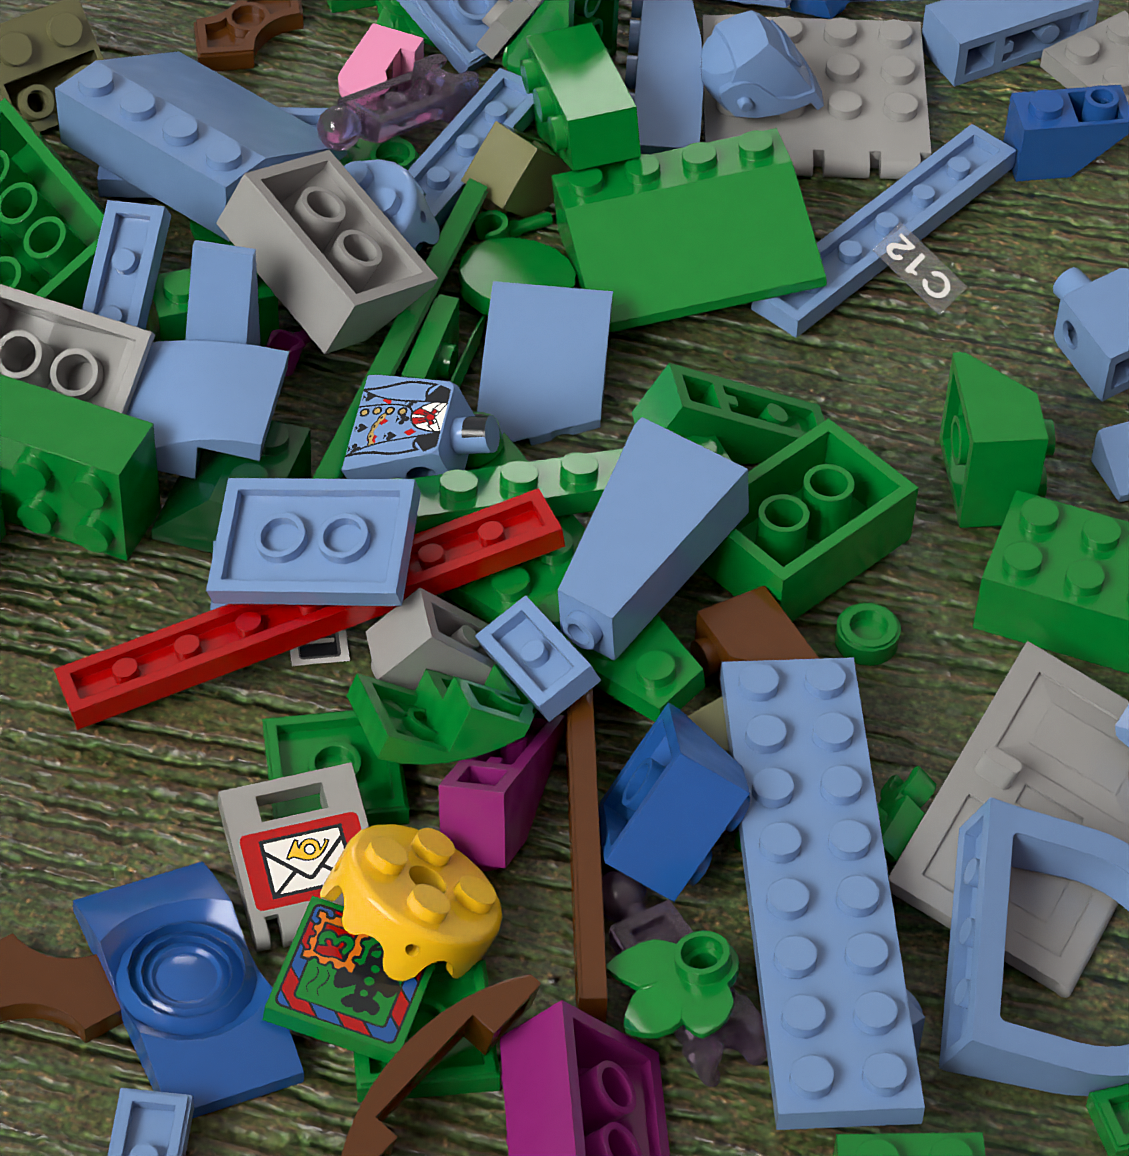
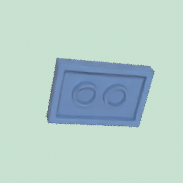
M228 478L206 589L213 603L402 606L421 495L415 479Z

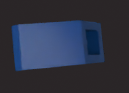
M1097 85L1082 88L1044 89L1011 93L1003 142L1017 150L1014 167L1011 169L1015 181L1072 177L1129 134V104L1121 85Z

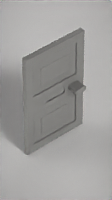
M1027 641L890 873L889 884L891 893L951 929L959 828L990 797L1102 831L1129 844V748L1116 736L1115 725L1127 708L1129 701ZM1011 867L1004 962L1056 992L1058 996L1068 998L1073 992L1119 903L1105 893L1081 882Z

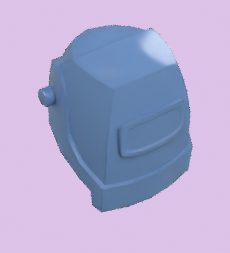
M750 10L736 14L715 25L712 35L706 39L701 50V78L707 91L725 110L730 111L735 117L760 118L780 115L810 103L817 110L824 106L822 90L816 76L790 37L773 20L770 21L761 14Z

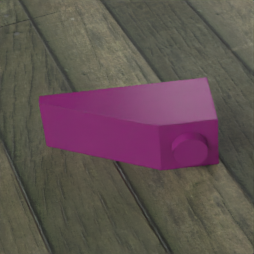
M535 713L525 737L500 749L474 758L458 761L439 784L440 832L446 835L452 841L454 847L467 856L481 871L506 868L526 842L565 730V716L558 715L548 722L541 713Z

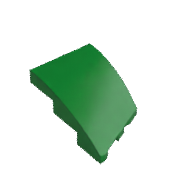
M497 664L493 665L484 685L426 668L416 690L357 673L346 695L377 759L401 764L428 765L451 763L474 758L500 749L525 737L537 711V708Z

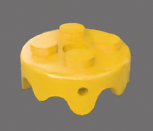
M386 824L373 825L361 829L349 840L320 892L321 898L331 902L335 901L343 892L344 911L342 925L345 931L349 934H366L375 938L381 944L384 951L383 969L385 973L393 980L402 982L414 978L426 966L436 961L447 962L446 969L453 978L457 979L463 976L485 955L499 932L503 918L500 900L493 885L484 873L467 856L457 850L446 835L432 828L418 830L407 826Z

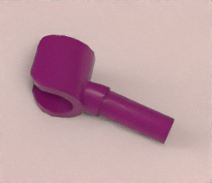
M276 329L270 333L265 347L289 351L288 368L285 376H291L295 371L303 348L312 339L304 329L295 333Z

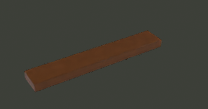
M591 688L564 710L576 1008L606 1024L607 978L593 688Z

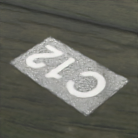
M901 222L873 249L939 315L967 288Z

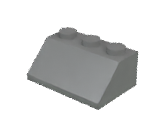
M330 150L244 173L216 222L234 246L256 249L257 273L324 354L366 341L431 289L438 280L434 272Z

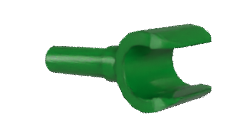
M488 210L479 214L474 224L477 238L486 241L497 238H516L521 236V234L553 225V217L547 211L524 219L508 221L507 216L503 212Z

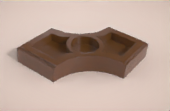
M237 0L230 8L217 15L196 19V22H194V37L197 61L213 71L254 69L256 54L266 42L282 33L304 29L301 0Z
M13 933L0 939V1022L23 1018L49 1020L71 1029L85 1043L123 1024L121 1007L97 954L79 958H59L48 956L29 948Z

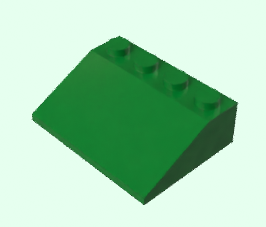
M4 98L0 101V284L82 310L105 210L40 132Z
M777 128L764 131L753 130L740 136L707 143L696 142L683 148L650 155L641 154V157L551 175L557 228L567 257L576 271L575 278L579 289L613 291L609 333L827 286L825 270L793 162Z

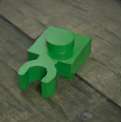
M920 766L914 767L905 782L897 774L891 776L880 792L881 800L877 803L886 865L899 859L925 815L920 808L930 799L936 789L937 784Z

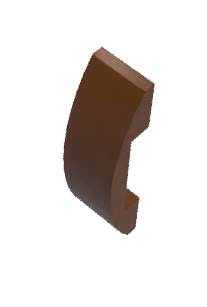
M531 974L502 981L460 1000L422 1027L401 1047L370 1087L350 1127L341 1156H390L397 1136L383 1124L388 1116L463 1037L486 1055L500 1040V1037L506 1034L532 1006L541 983Z

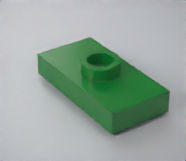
M439 294L438 298L434 299L401 377L441 381L443 379L451 380L456 369L459 353V298Z

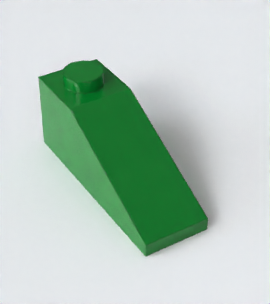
M668 363L631 412L635 424L643 417L684 438L689 436L706 437L716 435L731 461L739 465L764 462L825 421L819 404L673 363Z

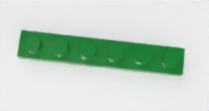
M716 435L686 437V439L731 460ZM623 448L593 453L575 452L558 458L530 462L512 461L502 466L467 471L456 469L439 475L411 478L415 479L421 492L414 534L538 488L555 517L595 511Z

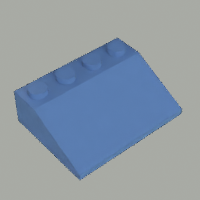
M179 51L96 60L55 88L61 143L227 241H230V239L216 222L244 173L330 150L338 160L347 155V146Z

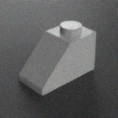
M419 588L403 601L402 606H396L365 631L372 658V672L376 679L416 690L426 668L484 685L493 665L496 663L486 653L475 635L489 624Z

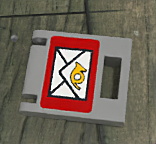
M352 762L218 792L217 803L256 953L270 950V931L266 924V920L277 918L283 948L291 946L311 897L321 898L320 892L323 884L349 840L361 829L369 827ZM320 793L322 809L265 822L261 821L259 806ZM343 892L332 902L344 906Z

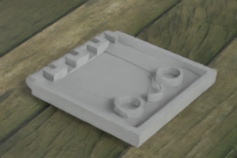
M734 14L703 15L701 31L702 48L706 39L712 35L715 25L734 16ZM790 16L765 17L770 21L773 20L786 32L816 76L822 90L824 106L819 110L810 103L780 115L760 118L735 117L710 95L705 86L703 87V137L705 143L740 136L753 130L764 131L777 128L793 162L796 176L812 177L813 166L822 167L823 177L868 179L870 168H878L879 179L899 180L931 156L921 22L896 19L880 21L849 20L846 18H794Z

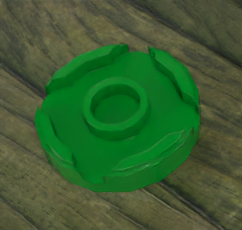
M514 237L497 238L472 246L461 257L458 282H460V293L463 299L477 311L488 316L493 281L574 288L576 271L570 260L553 247L529 239Z

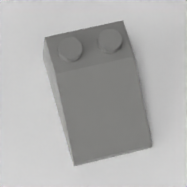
M0 284V374L127 414L155 334L148 330Z

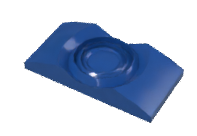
M203 861L73 900L74 914L92 954H97L121 1007L123 1024L153 1091L193 1095L194 1111L192 1118L304 1082V1071L290 1030L262 1020L272 986L258 970L248 950L232 901Z

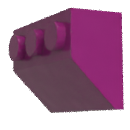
M563 1000L500 1037L501 1079L504 1089L507 1128L506 1142L509 1156H670L659 1052Z

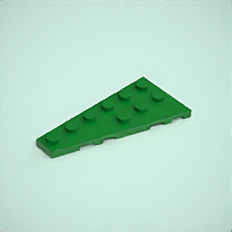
M503 433V449L492 461L479 467L465 468V470L502 466L512 461H529L509 437ZM573 514L557 516L556 519L563 530L565 547L440 594L489 623L526 595L561 632L558 588L586 529ZM657 614L615 661L593 649H583L577 646L563 634L590 663L601 679L595 687L654 722L668 702L681 710L705 688L703 668Z

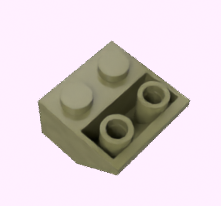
M61 0L0 24V101L6 98L39 132L59 125L55 88L94 61L104 60L79 0Z

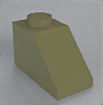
M495 121L461 181L466 184L469 178L487 186L486 191H488V194L481 206L485 210H498L505 215L508 212H512L527 218L537 215L554 203L551 175L569 172L572 169L546 142Z

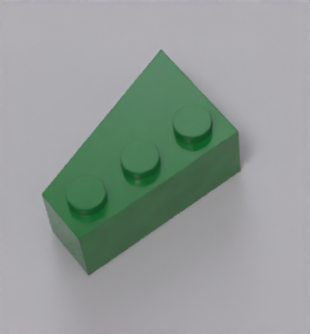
M593 23L526 36L528 59L520 60L521 76L526 93L533 94L537 134L573 171L641 157L637 106Z

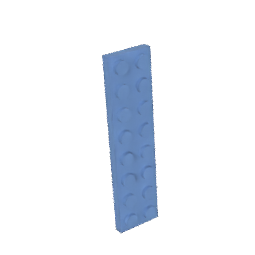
M854 657L722 662L720 681L729 754L743 767L750 791L749 808L738 826L776 1130L922 1124L925 1105Z

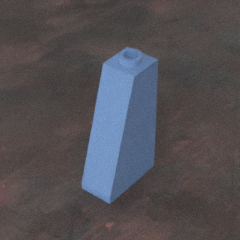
M641 417L634 425L558 588L561 633L565 634L577 646L583 649H593L615 661L749 513L748 469Z

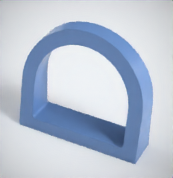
M990 797L959 828L939 1069L1071 1096H1088L1089 1092L1128 1084L1129 1044L1104 1047L1079 1043L1006 1022L1000 1016L1011 867L1081 882L1105 893L1129 911V844L1102 831Z

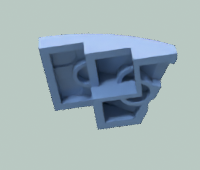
M493 281L477 412L493 415L498 420L502 434L505 433L512 442L528 439L531 446L551 441L554 437L561 434L574 435L600 428L613 291Z
M180 340L152 342L126 415L154 423L157 470L195 479L204 449L260 461L288 368L289 351L223 341Z

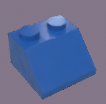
M669 702L599 802L598 810L600 839L605 863L674 902L686 884L694 886L703 877L712 859L711 849L724 830L731 832L741 823L750 805V791L743 767L685 713Z

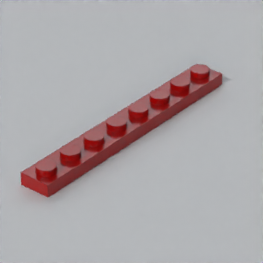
M540 489L532 490L414 534L403 601L419 588L433 595H438L565 547L562 527ZM227 604L55 668L54 672L75 726L79 730L389 613L396 606Z

